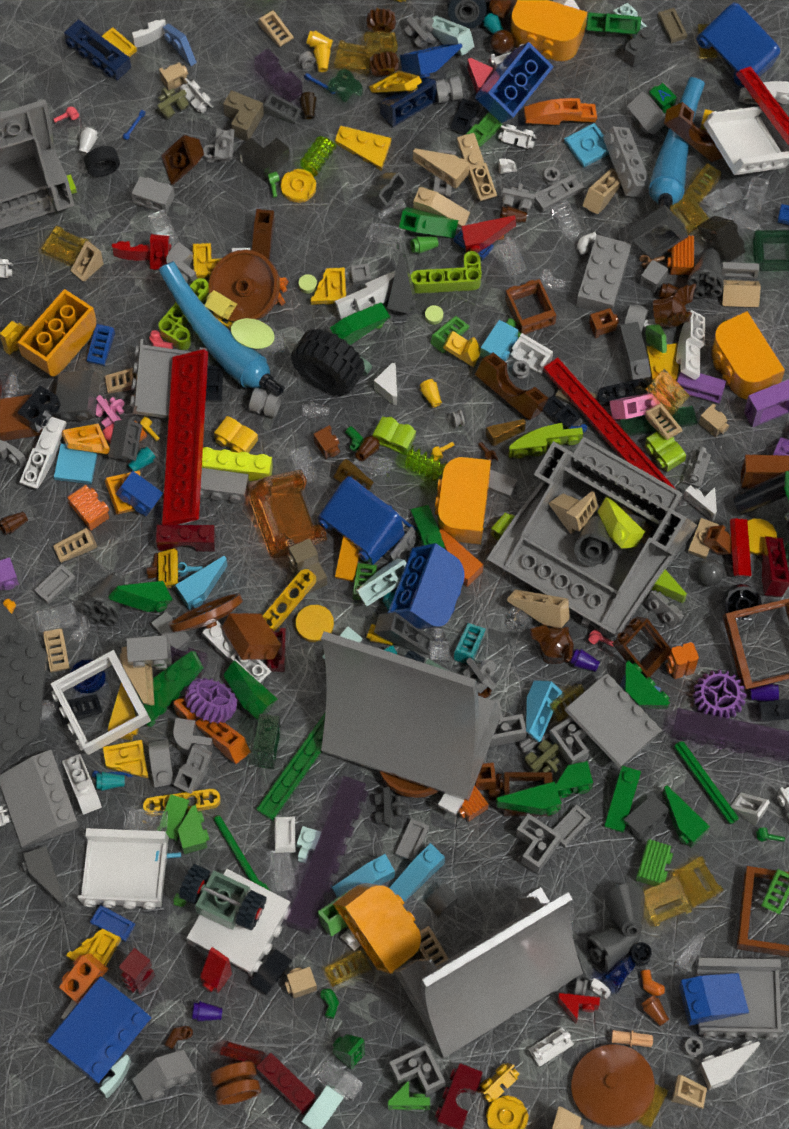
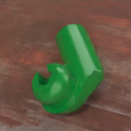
M350 426L345 433L352 439L350 449L353 452H357L363 441V436Z
M323 989L320 997L328 1005L325 1017L334 1020L339 1000L332 989Z

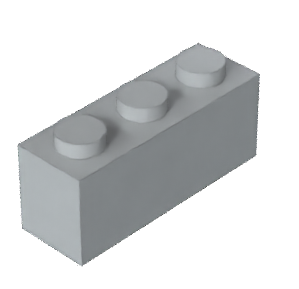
M202 468L200 498L209 497L216 501L223 499L233 503H245L249 476L243 473Z

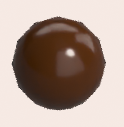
M507 30L496 31L490 40L491 48L498 54L509 53L514 47L513 35Z

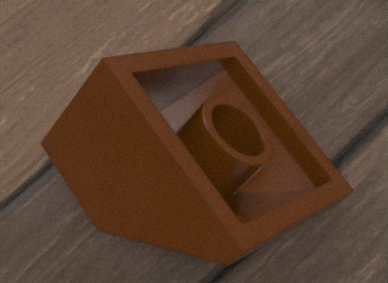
M183 135L161 155L171 185L177 183L195 167L204 155L200 139Z

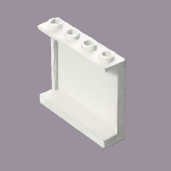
M760 107L739 108L737 110L721 112L714 111L708 115V119L703 123L734 175L786 168L789 164V151L781 152L759 116L762 112Z
M86 828L85 836L88 842L82 893L78 895L79 901L86 907L103 905L106 908H115L117 905L127 909H134L136 906H141L148 910L161 907L169 840L166 831ZM156 851H159L158 861H155Z
M226 869L223 875L247 885L251 890L267 897L266 904L264 905L265 908L259 917V921L251 931L237 924L232 930L200 915L187 936V942L194 947L197 945L207 951H210L212 947L227 956L231 964L245 970L252 977L254 972L257 973L263 964L261 960L264 954L268 955L273 946L271 944L272 940L280 935L283 928L281 924L284 919H289L292 913L291 902Z

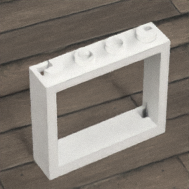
M114 650L51 683L54 690L51 692L56 702L60 701L62 705L59 707L60 712L64 718L68 717L70 723L67 725L72 734L76 733L78 737L76 740L77 745L81 751L85 750L88 755L151 721ZM113 665L138 716L88 742L63 692Z

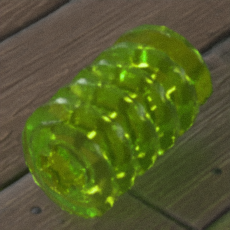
M318 136L300 160L301 167L310 172L313 177L317 176V171L322 170L321 166H324L326 164L325 161H328L329 156L333 154L332 150H336L335 143L327 137Z
M413 445L407 453L405 468L409 469L412 466V471L416 472L418 470V474L423 475L425 473L426 478L432 476V480L437 481L443 474L447 461L440 464L441 458L434 461L433 454L427 458V451L420 455L421 449L418 448L414 452Z

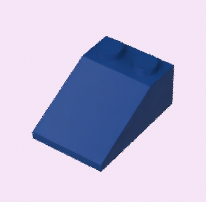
M462 43L440 45L401 54L399 56L402 72L417 75L420 78L429 77L430 73L440 69L463 47Z
M739 973L698 976L683 979L679 984L689 1026L749 1013Z

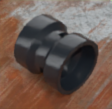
M639 942L632 947L630 961L633 965L644 967L649 963L652 955L650 946L644 942Z

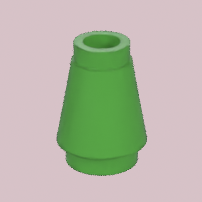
M415 236L414 239L410 240L411 250L413 253L421 254L438 247L437 237Z

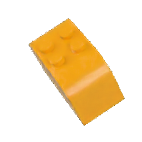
M517 0L511 20V34L514 37V46L518 48L519 45L530 42L546 59L555 61L570 60L577 54L584 37L588 12L550 0Z
M64 289L18 341L21 356L49 375H58L91 338L96 327L94 308Z
M748 311L718 326L711 356L714 367L721 372L723 380L726 381V385H729L734 394L740 398L748 399V396L781 383L785 369Z
M467 457L454 458L447 463L442 479L438 480V494L435 502L439 530L441 528L445 530L457 542L481 545L491 460Z
M362 883L333 903L377 970L391 974L417 953L421 944V934L414 923L415 917L410 911H406L403 906V899L398 894L395 895L390 888L371 883Z

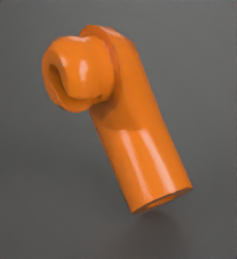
M650 970L640 972L643 989L646 992L655 996H661L665 993V987L652 980Z

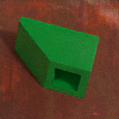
M588 761L567 766L556 784L560 798L569 797L573 793L585 794L593 788V779Z

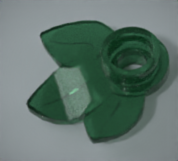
M347 69L338 71L336 77L328 83V91L338 92L339 97L344 102L348 101L352 94L358 96L363 94L362 84Z

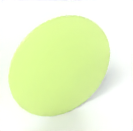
M251 318L239 319L231 326L233 338L246 347L262 349L270 346L274 341L272 329L259 320Z

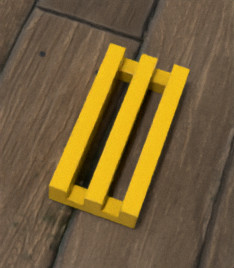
M176 549L158 553V581H164L167 588H172V586L178 584V550Z

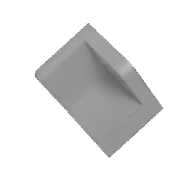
M652 260L641 275L640 285L656 293L667 277L668 268Z

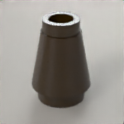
M304 92L299 98L304 119L312 120L315 118L317 97L313 92Z

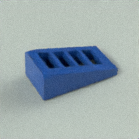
M96 324L87 362L105 366L115 336L113 327ZM93 354H99V355H103V356H102V358H101V357L93 356Z

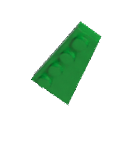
M189 652L153 678L154 705L144 704L141 700L151 719L147 723L148 727H153L156 719L168 710L167 707L180 696V692L185 686L188 687L204 669L196 652Z

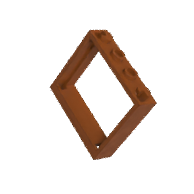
M789 598L726 613L722 616L738 678L742 681L740 685L745 686L744 691L789 680V673L752 682L736 618L785 607L789 621Z
M746 867L736 949L789 957V945L748 939L754 877L772 880L776 870ZM782 877L778 878L779 881L789 882Z

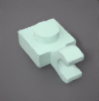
M302 827L297 841V847L301 848L298 855L299 862L306 864L309 852H316L322 835L321 831Z

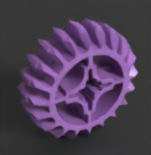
M721 669L717 671V674L713 670L710 671L709 675L704 673L703 679L699 678L697 680L698 684L694 686L695 692H693V697L696 698L694 704L699 705L697 710H704V717L710 714L711 720L714 719V716L717 717L718 721H721L722 717L726 721L729 720L730 716L736 717V712H741V706L745 705V700L743 699L746 698V693L743 692L745 686H740L741 679L735 681L736 675L729 676L728 670L725 674H722ZM720 683L718 686L708 687L711 684ZM726 686L733 691L734 695L726 689ZM722 689V692H721L722 695H721V697L719 698V701H717V698H718L717 695H718V693L720 692V690ZM705 695L712 700L713 705L707 701ZM721 704L729 705L727 707H719Z
M205 677L203 679L197 678L196 681H192L185 692L184 701L187 703L186 707L190 708V712L195 713L196 717L203 718V721L208 720L210 723L214 721L217 724L219 722L225 723L236 711L237 699L235 694L231 692L230 688H226L225 684L219 683V680L216 682L212 678L209 680Z

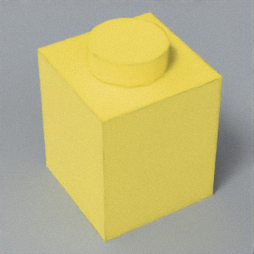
M215 290L207 296L205 303L208 309L227 320L237 303Z

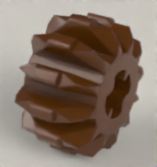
M376 8V10H370L367 13L366 23L368 30L372 31V33L386 34V32H392L395 29L396 19L394 12L390 11V9Z
M392 51L380 52L370 57V71L377 77L388 76L399 70L398 57Z

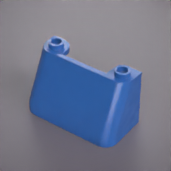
M736 2L730 4L696 38L700 47L705 49L713 47L735 70L734 82L741 86V88L745 86L736 75L739 70L751 66L760 77L774 65L781 52L778 44Z
M349 476L341 482L318 516V524L323 530H332L333 528L358 547L359 557L365 562H370L372 565L405 535L399 514Z

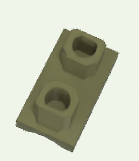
M165 87L161 89L162 95L158 97L161 103L157 105L156 112L158 114L162 113L168 120L175 115L172 109L173 105L176 104L180 111L186 109L189 106L186 99V91L183 89L175 94L174 89L169 91Z
M547 740L540 743L538 750L543 754L540 758L533 752H530L525 757L524 761L530 768L529 772H539L542 769V772L550 771L555 774L558 771L556 765L560 761L558 758L552 759L559 754L558 749L560 747L556 743L552 745Z

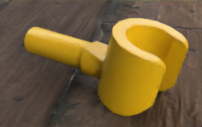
M144 417L140 421L142 429L158 441L160 438L150 428L152 421Z
M450 442L443 447H434L431 453L433 461L442 459V452L453 447L454 443Z

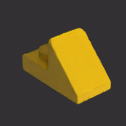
M454 331L449 333L443 349L472 367L475 366L480 356L481 349L475 337L466 340Z

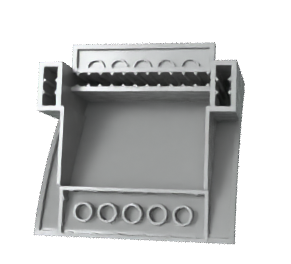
M45 99L0 113V229L55 212L54 205L57 211L75 206L67 176L54 149L52 126Z
M585 437L582 438L574 453L553 441L534 473L535 476L543 481L512 520L487 560L547 595L568 598L570 609L617 636L620 632L624 631L654 584L695 532L698 525L674 511L683 496V493ZM593 491L595 492L598 508L592 516H599L597 511L605 497L609 496L620 508L625 506L653 527V530L646 544L639 542L637 547L621 548L610 538L613 546L611 559L604 565L601 563L596 564V567L587 566L579 562L574 553V545L582 529L579 532L575 531L570 534L550 507L549 502L563 493L581 500Z
M324 631L321 641L325 655L327 690L321 751L469 801L502 714L496 701L478 696L475 679Z
M541 887L532 888L515 898L524 913L523 915L438 966H435L432 959H419L417 961L411 960L394 971L443 1058L511 1018L515 1013L521 1012L583 974L571 932L570 904L573 899L569 892L550 903Z

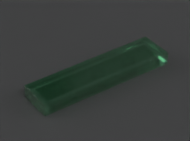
M693 406L667 410L681 428L697 425ZM645 415L620 419L621 428L629 437L657 432L646 420Z

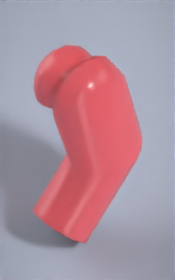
M151 331L149 340L153 346L173 349V343L163 342L159 331Z

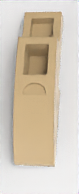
M470 133L457 137L456 140L462 158L469 164L468 178L477 198L481 202L497 197L475 134Z

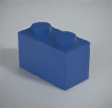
M134 471L130 473L116 493L123 502L130 504L138 513L145 516L149 514L163 494V492Z

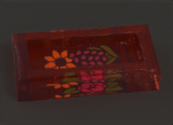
M225 1041L220 1051V1055L244 1062H254V1065H259L265 1055L263 1051Z

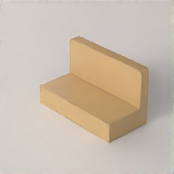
M723 280V306L759 307L761 288L759 281Z

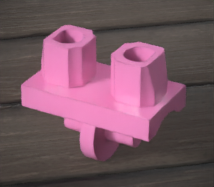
M101 395L96 398L98 401L96 415L101 417L104 413L108 414L101 421L105 428L114 424L115 421L122 420L116 413L118 412L120 415L124 413L122 408L125 403L122 399L116 400L112 397L109 400L112 403L110 404Z

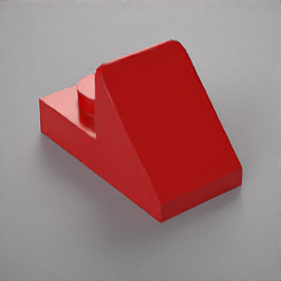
M151 234L150 269L158 270L167 264V255L171 250L169 236Z
M559 993L558 1003L576 1024L578 1009L581 1008L584 1012L598 1010L600 997Z

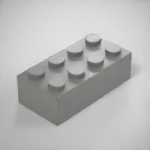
M596 235L578 293L576 307L595 312L611 308L613 312L629 260L631 243Z

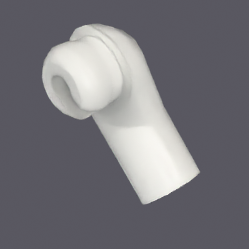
M595 232L579 239L576 247L580 254H585L589 251L587 246L595 241L597 235Z

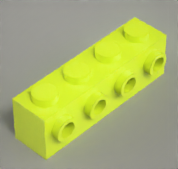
M203 447L202 468L248 474L249 481L262 479L263 483L270 484L273 469L272 457L265 454L252 455L248 452L236 453L226 449L220 451Z

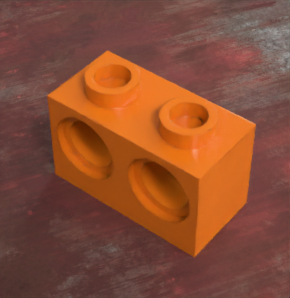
M91 953L80 955L73 963L75 966L63 976V982L59 986L76 1003L81 1000L99 976L103 977L108 970ZM87 964H88V965L90 966V968H91L90 973H87V971H86V965H87ZM75 980L79 984L78 990L74 987Z

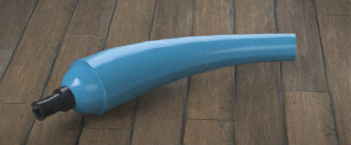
M689 77L680 103H685L695 112L694 121L705 82ZM670 128L658 155L649 185V194L659 204V208L665 205L669 209L670 206L683 198L685 192L689 143Z
M169 262L158 269L193 330L222 368L245 388L263 387L264 389H269L276 396L281 395L285 387L275 381L273 376L270 375V368L266 358L253 348L246 347L233 338L231 331L214 317L185 281L175 262Z

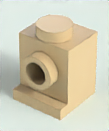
M180 62L169 66L165 70L163 68L159 69L160 79L168 91L187 83L185 78H187L188 71L184 65L181 66Z
M712 404L701 415L699 424L714 437H717L720 433L724 434L729 425L727 424L728 419H726V416L722 412L715 410L716 405Z

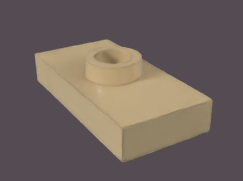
M701 518L688 553L706 559L710 548L703 541L710 526H719V524Z

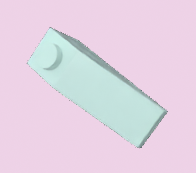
M439 16L432 18L434 20L432 25L434 30L431 31V34L443 45L462 43L463 47L457 52L461 56L475 47L469 28Z
M396 558L381 568L356 590L365 607L398 587L407 564L404 559Z

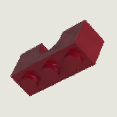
M157 525L156 544L158 551L177 550V547L187 545L194 547L196 552H215L216 532L214 525Z
M135 948L121 963L119 970L120 976L123 978L122 982L125 984L124 987L131 993L137 992L140 995L155 977V973L150 968L152 966L151 960Z
M272 1053L256 1067L257 1073L271 1087L274 1086L280 1091L287 1102L301 1116L314 1104L316 1095Z
M459 1063L458 1069L453 1068L450 1080H453L450 1088L446 1087L442 1099H445L443 1107H438L435 1118L438 1119L437 1126L445 1129H463L468 1111L457 1105L456 1098L462 1093L476 1095L482 1079V1071Z

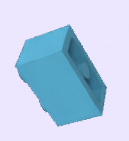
M499 320L481 346L480 357L484 358L494 352L506 362L510 355V349L519 338L518 329Z

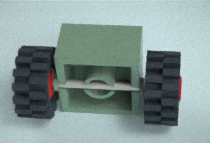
M193 864L181 884L179 898L196 904L197 914L233 930L237 924L250 931L253 930L265 908L264 905L266 904L267 897L251 890L249 886L216 871H213L210 876L209 870Z

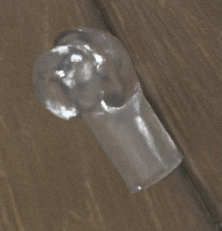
M550 269L542 271L541 279L549 288L565 289V280L555 279Z
M88 615L79 617L80 628L72 632V639L76 642L84 641L91 632Z

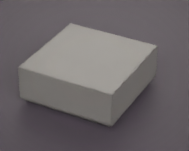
M368 263L350 266L353 285L371 281Z

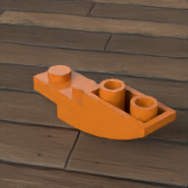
M580 98L547 100L523 108L525 123L560 125L561 120L596 122L597 120L595 104L581 103Z

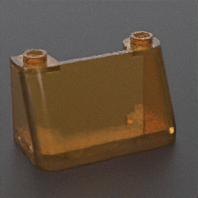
M302 469L264 477L249 489V498L272 558L288 555L289 547L309 538L314 546L327 540L325 529L321 525L313 526L301 491L305 489L307 479Z

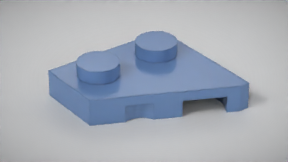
M169 23L165 25L163 29L166 41L177 50L190 66L196 64L197 62L186 35Z

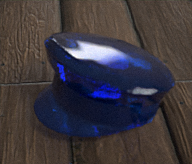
M81 660L73 666L71 672L94 660ZM103 670L73 686V688L81 693H94L98 691L105 683V671Z
M627 956L601 977V980L605 983H611L615 987V994H617L636 964L630 956Z

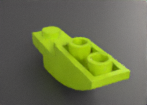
M558 423L531 431L509 446V458L519 459L529 455L541 456L546 454L547 446H551L553 441L559 445H576L583 438L582 427L563 430V424Z

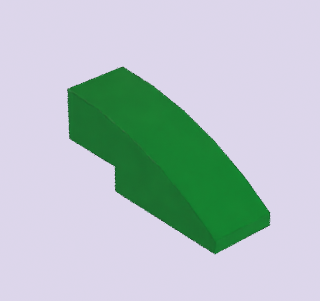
M588 12L585 31L637 35L640 31L641 17Z

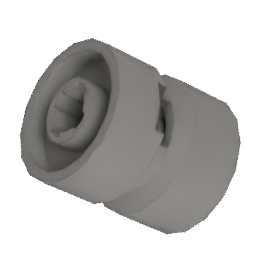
M459 76L450 77L447 81L444 79L435 80L436 101L438 104L448 102L449 99H452V101L463 99Z
M255 388L250 399L249 410L256 413L263 411L264 415L275 418L280 408L282 395L276 396L273 392L267 394L266 390Z

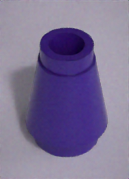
M575 649L570 663L573 664V667L596 672L600 661L582 649Z
M771 683L751 689L752 700L765 702L779 700L778 685Z
M199 1001V1003L193 1004L192 1019H196L197 1022L221 1020L223 1008Z

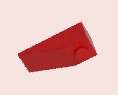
M515 215L461 226L466 253L469 251L478 253L486 249L516 227Z
M212 947L208 953L200 979L204 989L211 993L215 991L218 994L232 975L229 958Z

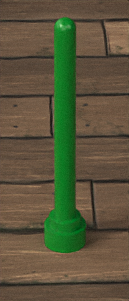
M216 815L214 817L216 825L249 880L269 890L266 883L259 881L222 817Z

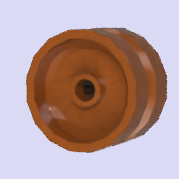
M254 1062L234 1063L219 1068L210 1074L213 1087L219 1088L215 1092L218 1105L240 1103L252 1099L261 1093L259 1081L253 1079L257 1075Z

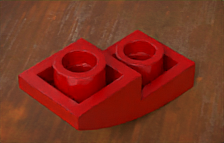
M119 241L112 244L113 255L117 258L133 261L150 260L149 244H139L135 247L130 246V241Z

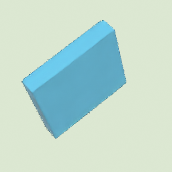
M595 123L564 138L565 144L583 168L609 155L603 139L604 135Z
M61 443L54 479L92 484L98 453L68 449L66 444Z

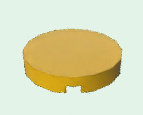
M294 169L290 173L287 172L281 180L282 194L292 202L301 203L308 201L316 193V180L311 172L305 169Z
M748 520L750 554L763 555L764 537L777 538V532L774 526L766 520Z
M309 605L298 613L296 629L299 636L306 641H321L324 631L332 634L334 618L326 607Z
M502 1096L491 1103L487 1111L488 1127L490 1129H525L528 1121V1112L522 1101L512 1096Z

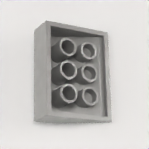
M608 673L565 709L573 720L619 768L648 746L662 731Z
M52 750L32 756L0 774V786L22 848L79 828Z

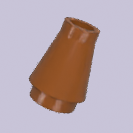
M652 995L641 1003L642 1010L659 1026L669 1020L659 997L656 998L655 995Z

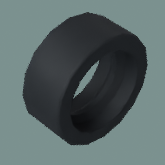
M110 146L94 148L84 157L87 172L93 177L110 175L120 166L118 154Z

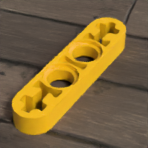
M308 569L301 570L264 613V619L266 621L270 620L272 626L269 627L273 629V632L279 628L315 585L316 575ZM305 575L309 576V582L305 581ZM300 583L304 588L302 589L297 584ZM293 589H298L299 591L296 598L290 597V592ZM285 603L286 610L283 613H278V606ZM273 612H274V614H276L277 616H279L278 619H277L275 616L272 615Z
M215 789L198 790L191 794L188 792L172 794L184 799L195 797L197 799V811L214 809L221 802L220 794ZM170 795L147 798L143 803L145 814L149 817L163 816ZM209 795H213L216 798L213 803L205 799H209ZM200 796L203 797V805H201ZM161 801H163L164 810H161ZM151 803H154L155 806H159L155 807L154 811H150V808H148L150 807ZM188 806L186 813L189 812L192 806Z

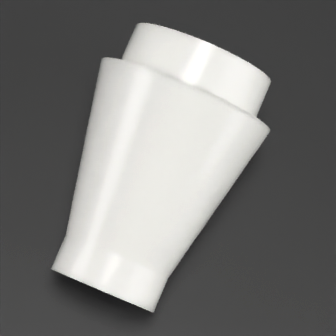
M85 127L81 131L78 153L86 155L98 139V132L96 130Z

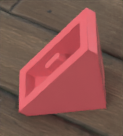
M472 58L467 60V70L477 94L493 74V68Z

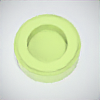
M307 274L299 279V289L303 293L309 294L316 290L317 280L314 276Z
M435 305L428 307L425 311L426 321L432 325L439 324L443 320V310Z

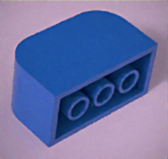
M527 42L512 51L501 62L478 91L475 99L500 123L514 118L554 66L530 42Z
M436 543L412 548L388 613L396 612L418 629L445 625L455 610L454 606L461 594L465 573L460 560Z

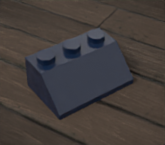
M422 78V83L418 84L416 89L412 91H398L395 95L385 98L380 103V113L392 128L436 102V81L434 79Z

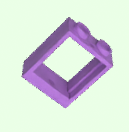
M789 379L748 396L744 414L752 428L789 413Z

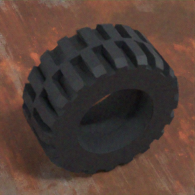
M308 330L291 353V362L295 370L298 371V374L303 376L315 388H319L323 392H328L334 396L349 394L365 370L364 361L360 358L361 355L355 351V348L336 334H331L326 330Z

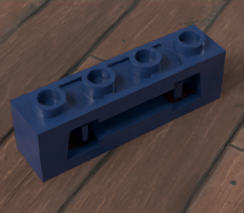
M79 19L64 32L67 46L77 50L81 57L90 60L96 68L102 69L108 77L118 81L131 69L129 56Z

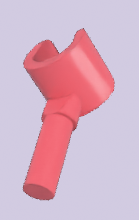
M70 106L67 108L66 113L54 118V122L56 123L67 117L75 120L79 117L78 111Z
M593 630L588 635V640L594 645L601 641L613 646V641L603 637L598 630Z

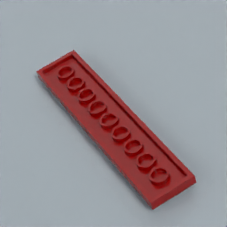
M205 349L172 357L163 525H178L199 520L208 351Z

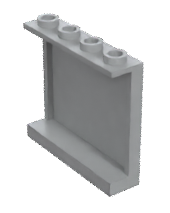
M141 339L139 346L136 345L134 351L137 362L133 364V373H136V377L132 379L131 390H134V395H131L130 406L133 407L132 414L169 419L172 357L189 353L190 351L143 345L144 339Z
M698 958L696 962L697 977L739 973L749 1010L748 1014L698 1024V1035H704L706 1039H713L716 1036H724L725 1039L745 1036V1039L750 1040L757 1039V1037L776 1040L778 1037H781L783 1034V1029H781L779 981L781 959Z

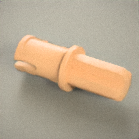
M613 1030L611 1043L630 1045V1047L632 1045L652 1047L653 1036L634 1033L633 1030L631 1032Z

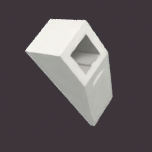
M81 754L63 760L62 763L83 815L102 808Z
M748 1041L743 1043L741 1048L737 1050L730 1048L723 1051L721 1056L714 1057V1055L704 1058L699 1068L708 1090L728 1084L760 1045L759 1041L755 1043Z

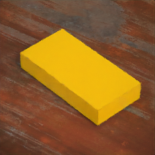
M113 27L102 35L103 38L129 57L137 52V48Z

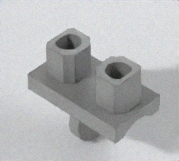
M409 16L407 18L409 24L404 30L410 36H414L416 33L419 34L414 40L417 46L424 48L428 43L434 44L436 38L431 34V31L434 30L432 27L434 20L431 17L425 18L421 16L420 19H414L412 16Z
M234 129L216 130L214 157L219 159L220 162H230V160H233Z
M520 183L518 188H503L501 202H503V207H513V204L520 205L519 210L528 214L530 208L534 206L535 194H531L529 190L523 189V184Z
M472 658L466 661L469 667L463 674L466 677L476 679L479 693H482L487 687L492 690L496 687L489 675H494L496 668L493 660L484 659L481 661V665L476 664Z

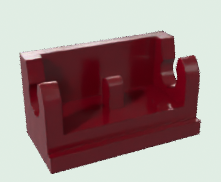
M280 628L279 632L273 633L279 640L281 647L274 659H266V666L272 672H285L286 628Z

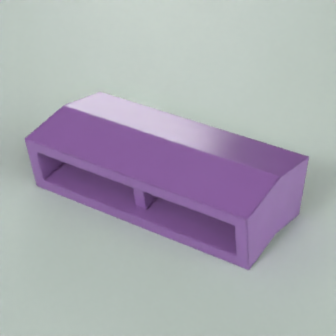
M680 371L675 391L720 404L726 381L701 373L700 377L694 380Z

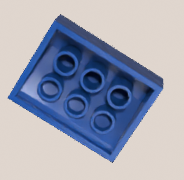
M99 976L49 1037L47 1042L91 1081L99 1083L149 1022L151 1017L131 999Z

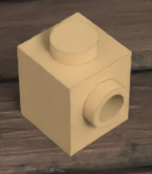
M310 967L304 969L295 968L290 971V974H287L288 981L284 983L288 994L292 993L293 998L317 991V985Z

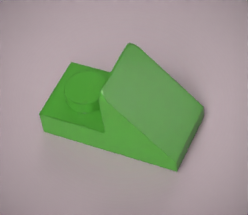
M408 1081L388 1101V1110H430V1097H426L425 1094H414L413 1097H409Z

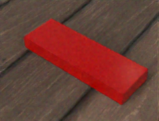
M733 518L730 519L734 576L750 577L752 574L748 520Z

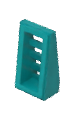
M467 623L455 649L454 660L467 665L466 661L469 658H472L474 661L486 629ZM471 632V633L477 634L478 637H477V636H474V635H471V634H468V633Z

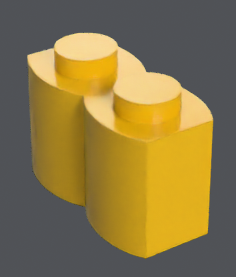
M226 416L214 432V438L217 444L222 447L231 448L232 452L249 453L258 441V434L235 419Z

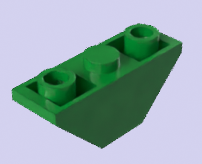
M628 661L625 667V692L641 708L667 709L670 706L668 695L663 691L659 692L655 688V682L650 677L645 678L641 674L642 669L636 663L632 664Z

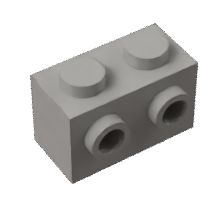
M641 92L627 105L631 110L629 114L635 120H639L641 123L639 126L645 133L649 132L654 135L665 125V114L649 94Z
M141 176L132 192L133 203L167 214L175 197L174 188L171 185Z

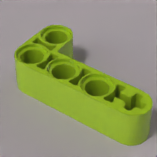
M475 251L467 252L464 255L463 268L427 269L412 272L411 278L415 293L477 290L481 286L482 275L480 256Z
M198 278L193 281L190 287L204 304L209 295V285L205 279ZM177 302L160 320L159 332L164 341L173 343V346L178 350H187L191 346L190 332L184 327L188 320Z

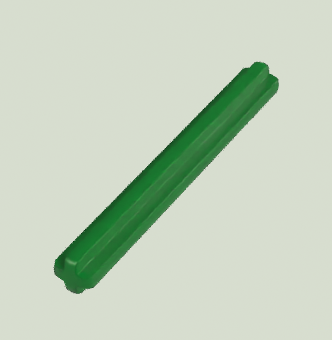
M683 741L678 742L674 749L729 824H734L739 819L737 814Z

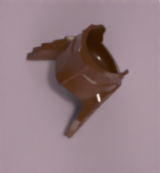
M695 283L690 286L680 287L673 296L653 300V313L656 325L674 328L689 322L692 313L687 312L685 305L693 301L696 288Z
M546 625L530 629L531 638L540 643V651L545 663L561 664L564 661L569 662L571 660L574 644L569 634V627L548 628Z

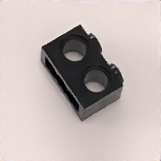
M40 385L20 408L17 415L21 423L39 432L48 424L52 415L59 411L61 403L56 394Z

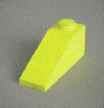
M606 496L597 512L609 537L621 548L637 547L645 531L609 496Z

